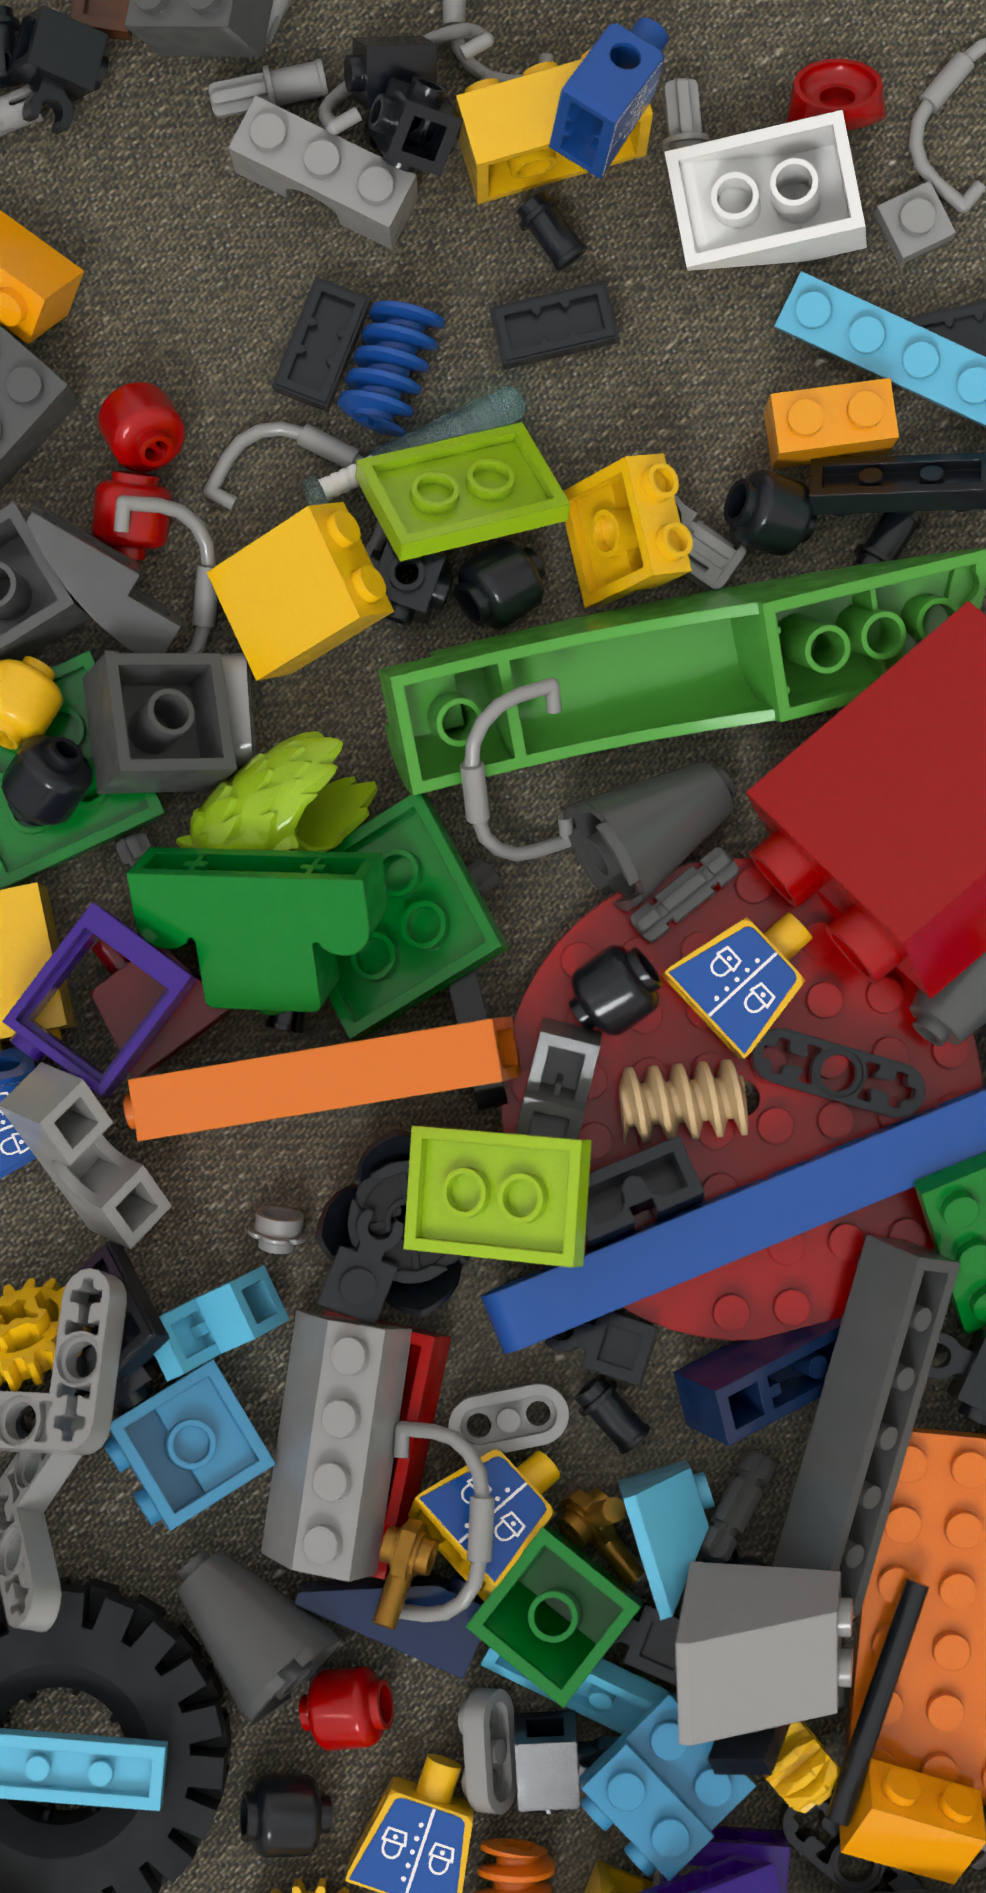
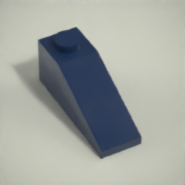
M841 1318L757 1340H745L722 1346L674 1371L686 1426L730 1446L819 1398L839 1333Z
M453 1573L451 1580L440 1575L415 1576L412 1578L404 1604L425 1607L444 1605L459 1594L466 1580L458 1573ZM362 1578L350 1582L343 1580L303 1581L295 1599V1605L464 1679L481 1640L465 1627L484 1603L478 1594L468 1608L449 1620L419 1622L399 1619L396 1630H391L372 1623L386 1580Z

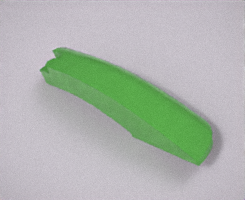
M974 548L843 567L663 599L431 651V657L378 669L389 722L385 723L384 727L396 769L405 788L413 796L462 784L460 763L465 760L466 740L476 718L494 699L515 688L551 677L556 678L560 685L562 711L557 714L547 713L545 695L519 703L504 711L489 726L481 743L480 760L484 762L486 777L647 741L775 720L781 723L844 707L967 601L980 610L986 588V549Z

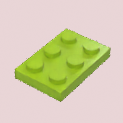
M523 422L356 460L355 478L400 562L568 521L570 502Z
M412 1125L403 1249L572 1268L582 1267L584 1264L592 1140Z

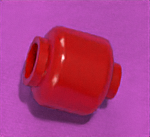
M140 381L125 384L114 390L102 403L98 414L99 431L116 460L122 466L136 472L158 470L170 463L180 452L185 440L184 422L166 393L154 384Z
M112 470L111 479L100 481L95 488L91 527L92 535L133 560H145L146 549H158L167 543L171 516L161 513L130 511L129 532L114 531L116 500L119 496L127 495L157 497L172 501V495L167 488L159 485V476Z
M369 1666L317 1672L310 1682L308 1693L302 1694L300 1697L299 1718L304 1731H311L315 1742L325 1751L374 1746L380 1741L384 1730L390 1729L393 1723L394 1703L389 1683L385 1679L380 1680L377 1673Z

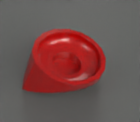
M840 58L814 62L798 72L793 81L786 123L843 110L846 130L851 131L878 123L886 117L881 76L872 67L862 62Z

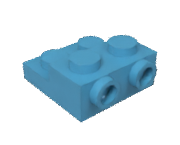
M214 1359L204 1363L161 1391L154 1393L124 1414H120L112 1419L109 1432L111 1436L103 1444L105 1451L118 1472L121 1473L130 1467L142 1489L132 1495L149 1524L152 1526L161 1520L169 1531L276 1465Z
M668 1690L579 1777L581 1789L587 1795L580 1804L594 1822L604 1831H607L615 1824L630 1840L624 1847V1851L633 1863L648 1877H651L658 1870L670 1881L714 1837L712 1830L756 1787V1784L749 1775H715L708 1761L714 1741L692 1746L679 1745L678 1702Z

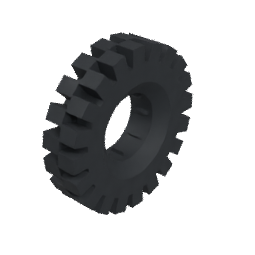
M70 1577L59 1578L62 1594L59 1612L50 1629L42 1633L10 1626L6 1618L2 1594L0 1593V1728H4L3 1725L11 1707L22 1698L29 1704L37 1697L36 1691L64 1687L72 1688V1695L78 1696L83 1691L101 1701L112 1712L109 1718L111 1723L113 1724L118 1721L124 1738L168 1741L164 1799L160 1811L89 1806L78 1810L54 1809L55 1804L48 1803L45 1807L34 1801L0 1798V1893H159L164 1883L168 1880L174 1883L194 1859L198 1846L202 1840L206 1839L225 1789L230 1765H227V1754L232 1744L229 1713L223 1714L220 1701L224 1691L213 1664L207 1667L203 1665L197 1655L201 1645L182 1623L175 1629L161 1617L166 1610L165 1608L142 1594H139L135 1601L118 1594L120 1585L96 1579H90L85 1586L71 1585Z

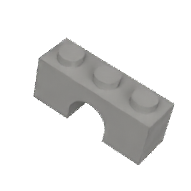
M256 95L228 147L235 173L288 198L292 189L306 193L332 209L337 214L341 225L391 250L418 200L416 174L397 169L386 163L382 157L337 135H332L327 130Z
M41 1062L0 1102L2 1112L89 1230L132 1249L172 1207L144 1165L120 1153L102 1135L113 1121L82 1078Z

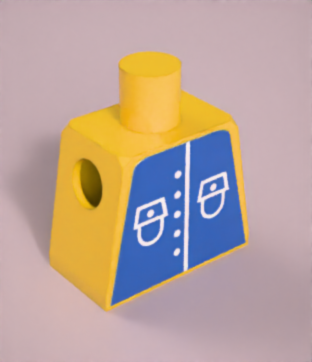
M790 912L781 917L764 934L746 917L667 968L661 976L738 1059H744L753 1051L805 982L803 976L793 967L789 960L810 942L813 937L805 926Z
M498 1449L491 1450L480 1457L487 1470L490 1496L495 1497L492 1562H487L482 1587L477 1593L484 1602L502 1582L540 1529L548 1525L555 1513L542 1494L560 1479V1472L554 1462L539 1450H536L517 1468ZM467 1465L421 1492L415 1497L408 1513V1517L422 1521L427 1525L429 1537L439 1541L438 1550L466 1582L471 1562L467 1561L470 1496H474L473 1479Z
M427 1754L418 1783L401 1777H392L350 1856L345 1878L346 1882L378 1893H462L474 1810L471 1808L468 1800L453 1795L462 1768L458 1762L442 1755Z

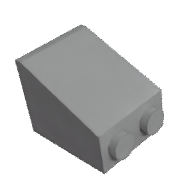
M690 1561L675 1642L679 1745H697L837 1713L840 1687L851 1688L853 1674V1649L841 1648V1637L852 1636L853 1598L841 1597V1571Z

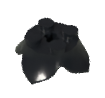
M394 1129L383 1134L369 1145L359 1160L355 1180L347 1187L336 1192L325 1204L317 1223L315 1239L321 1250L331 1261L338 1243L356 1249L359 1238L355 1231V1221L359 1212L364 1207L373 1210L368 1231L375 1237L386 1235L390 1230L393 1218L402 1214V1205L407 1203L411 1132ZM403 1230L399 1243L394 1248L385 1251L382 1258L396 1264L398 1267L385 1301L391 1307L409 1315L424 1317L435 1311L452 1296L459 1284L462 1266L471 1256L403 1249Z

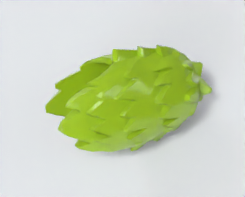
M318 731L301 733L278 743L264 754H257L228 782H221L209 794L201 806L193 811V815L190 818V835L178 837L176 843L181 848L326 852L336 848L343 842L342 839L354 831L369 816L367 808L376 795L378 788L375 781L357 784L355 776L345 777L328 783L338 768L332 763L341 752L343 742L332 737H324Z

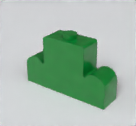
M149 847L126 873L134 920L138 931L146 941L159 948L174 949L187 943L190 938L195 940L207 1005L212 1008L258 1010V1012L264 1015H278L287 1011H319L340 979L337 955H353L362 950L384 918L388 907L382 853Z

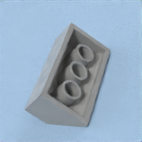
M296 1310L274 1459L276 1465L273 1466L261 1554L294 1571L348 1582L377 1575L394 1460L395 1426L400 1418L412 1334L411 1328L381 1323L373 1325L357 1319Z

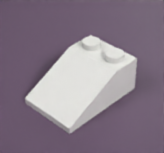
M843 110L664 152L688 271L805 262L867 248L866 226Z

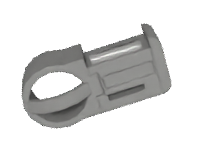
M674 495L680 522L688 528L693 539V547L688 554L692 571L684 576L706 591L724 588L733 572L742 562L746 554L745 546L741 545L736 551L733 549L735 544L701 521L695 523L694 521L698 513L687 507Z

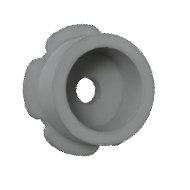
M263 1206L256 1210L255 1224L248 1226V1234L254 1239H259L258 1248L273 1254L292 1253L294 1245L304 1243L308 1236L304 1233L305 1230L303 1229L304 1214L298 1210L283 1206Z

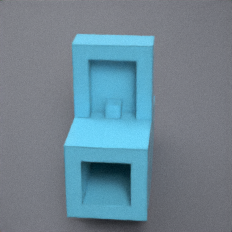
M265 1265L162 1313L159 1317L170 1339L154 1356L166 1380L170 1381L216 1356L252 1341L289 1321L288 1314Z

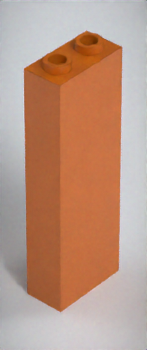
M512 1016L492 1018L129 1079V1092L125 1093L124 1096L126 1121L131 1129H136L137 1141L507 1081L522 1077Z

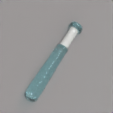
M509 385L504 386L368 452V457L506 426L523 417L525 413L524 401L516 388ZM356 464L342 468L328 477L325 476L317 479L315 476H310L301 481V486L309 505L327 504L332 498H336L342 493H347L351 489L358 488L359 484L355 478Z

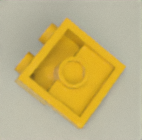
M664 453L625 456L563 491L570 502L568 521H565V526L585 608L602 607L637 590L660 587L692 571L688 554L692 550L693 539L688 528L680 522L674 497L679 488V480L674 469L666 463Z

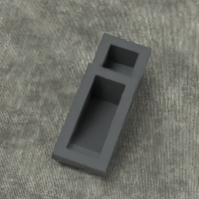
M34 501L28 512L26 523L43 556L66 590L94 621L132 652L165 653L181 627L180 614L133 587L140 576V563Z
M543 1017L515 1133L578 1139L600 1050L601 1031L593 1029L589 1031L585 1027Z

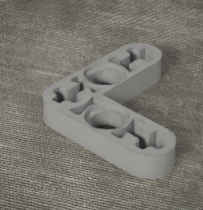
M88 1268L74 1274L66 1284L62 1296L50 1392L0 1391V1451L88 1455L99 1450L108 1439L127 1305V1291L123 1282L116 1276ZM99 1291H102L100 1303H93L89 1307V1296L96 1295ZM84 1325L92 1328L99 1326L98 1334L83 1331ZM93 1345L97 1352L96 1366L91 1374L81 1378L76 1370L77 1357L83 1348ZM75 1388L89 1391L90 1397L87 1398L79 1395L74 1397ZM31 1405L36 1414L35 1427L29 1436L20 1439L16 1432V1420L20 1412L25 1407ZM85 1417L84 1429L71 1432L73 1420Z
M85 1417L73 1420L71 1432L84 1429ZM17 1452L0 1478V1589L6 1618L9 1625L13 1628L42 1633L48 1631L57 1618L62 1595L61 1584L44 1512L82 1455Z

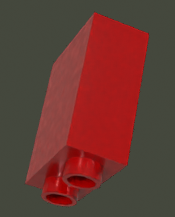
M969 601L746 791L748 798L769 834L749 854L771 885L796 908H799L817 891L822 893L842 913L826 927L828 935L848 961L873 984H877L897 966L930 999L986 952V615Z

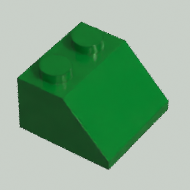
M548 1524L540 1529L502 1582L492 1591L465 1627L564 1708L645 1602Z

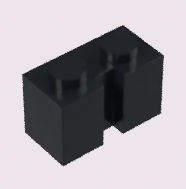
M680 1136L589 1173L585 1243L589 1251L633 1233L635 1229V1219L633 1216L648 1209H651L656 1222H659L702 1204L705 1192Z

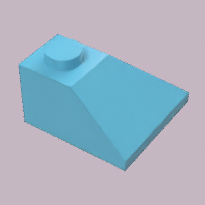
M687 1459L618 1480L660 1620L673 1617L686 1585L690 1561L695 1562L709 1528L704 1510L715 1507L704 1471L693 1474Z

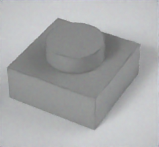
M931 181L878 205L874 211V215L899 265L952 241L956 234Z

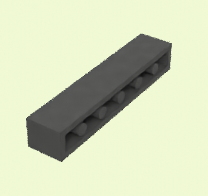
M866 1235L862 1252L857 1262L856 1273L845 1312L841 1318L839 1333L829 1368L824 1378L822 1393L812 1428L807 1438L806 1449L796 1484L791 1494V1502L772 1567L841 1571V1597L853 1598V1616H859L960 1267V1262L910 1241Z

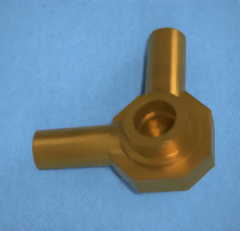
M593 1488L588 1493L582 1489L571 1491L560 1501L564 1515L558 1520V1524L564 1535L574 1545L583 1548L588 1543L593 1544L626 1586L632 1584L643 1575L645 1569L616 1534L613 1523L621 1521L626 1515L625 1504L620 1498H609L600 1489Z
M409 1517L401 1528L390 1525L384 1535L379 1553V1561L389 1564L390 1570L372 1623L396 1630L412 1578L416 1575L428 1576L432 1570L438 1552L439 1541L429 1537L428 1527L424 1522Z

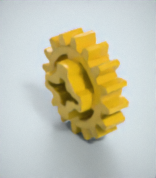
M29 1278L23 1288L16 1291L10 1284L4 1286V1296L0 1297V1386L7 1382L11 1391H18L23 1381L30 1378L38 1386L43 1384V1373L50 1369L53 1370L62 1296L65 1286L60 1288L57 1279L51 1278L42 1287H38L35 1279ZM84 1325L83 1331L90 1333L88 1326Z

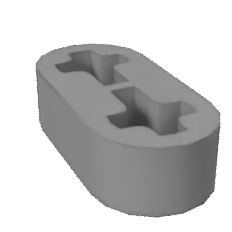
M244 653L221 654L237 767L244 766L251 758L257 755L251 669Z

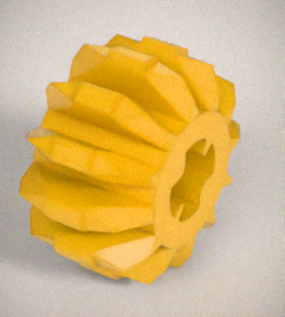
M804 1721L790 1724L773 1774L763 1776L789 1807L806 1814L816 1804L820 1806L833 1795L831 1791L835 1789L841 1769Z

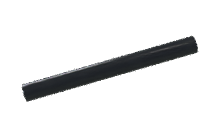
M905 1579L825 1815L827 1819L843 1826H849L929 1590V1586L912 1579Z

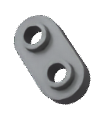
M532 1382L473 1394L463 1398L453 1408L448 1428L458 1431L476 1448L481 1457L494 1449L507 1453L552 1443L565 1431L569 1420V1410L563 1394L556 1387L544 1382ZM541 1401L549 1407L550 1415L546 1421L534 1423L528 1419L526 1411L533 1402ZM474 1414H484L489 1418L491 1427L487 1433L475 1435L470 1432L467 1421Z
M478 1687L462 1703L458 1714V1726L463 1735L465 1764L462 1774V1790L474 1811L502 1815L512 1806L517 1792L514 1707L510 1695L504 1689Z

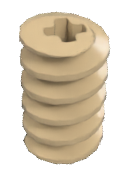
M731 1059L721 1061L716 1078H714L706 1061L697 1062L692 1080L689 1079L682 1063L672 1065L668 1082H665L657 1065L648 1066L643 1084H640L633 1067L624 1068L619 1083L620 1115L624 1145H626L630 1127L637 1128L643 1143H650L655 1125H661L667 1140L676 1137L679 1123L686 1124L692 1139H699L704 1121H710L717 1137H724L728 1119L735 1120L741 1135H748V1112L744 1079L742 1075H738Z

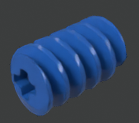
M378 301L373 303L369 312L370 318L374 323L365 325L361 334L362 340L366 345L358 347L353 356L358 367L350 369L345 379L351 390L341 392L337 403L345 414L360 425L386 436L404 437L407 432L393 422L394 416L412 417L414 409L401 400L402 394L419 395L421 393L422 387L409 378L410 372L427 373L429 371L430 365L416 354L418 350L435 351L437 349L438 343L436 340L424 332L426 328L443 329L445 321L443 317L419 305L400 301Z

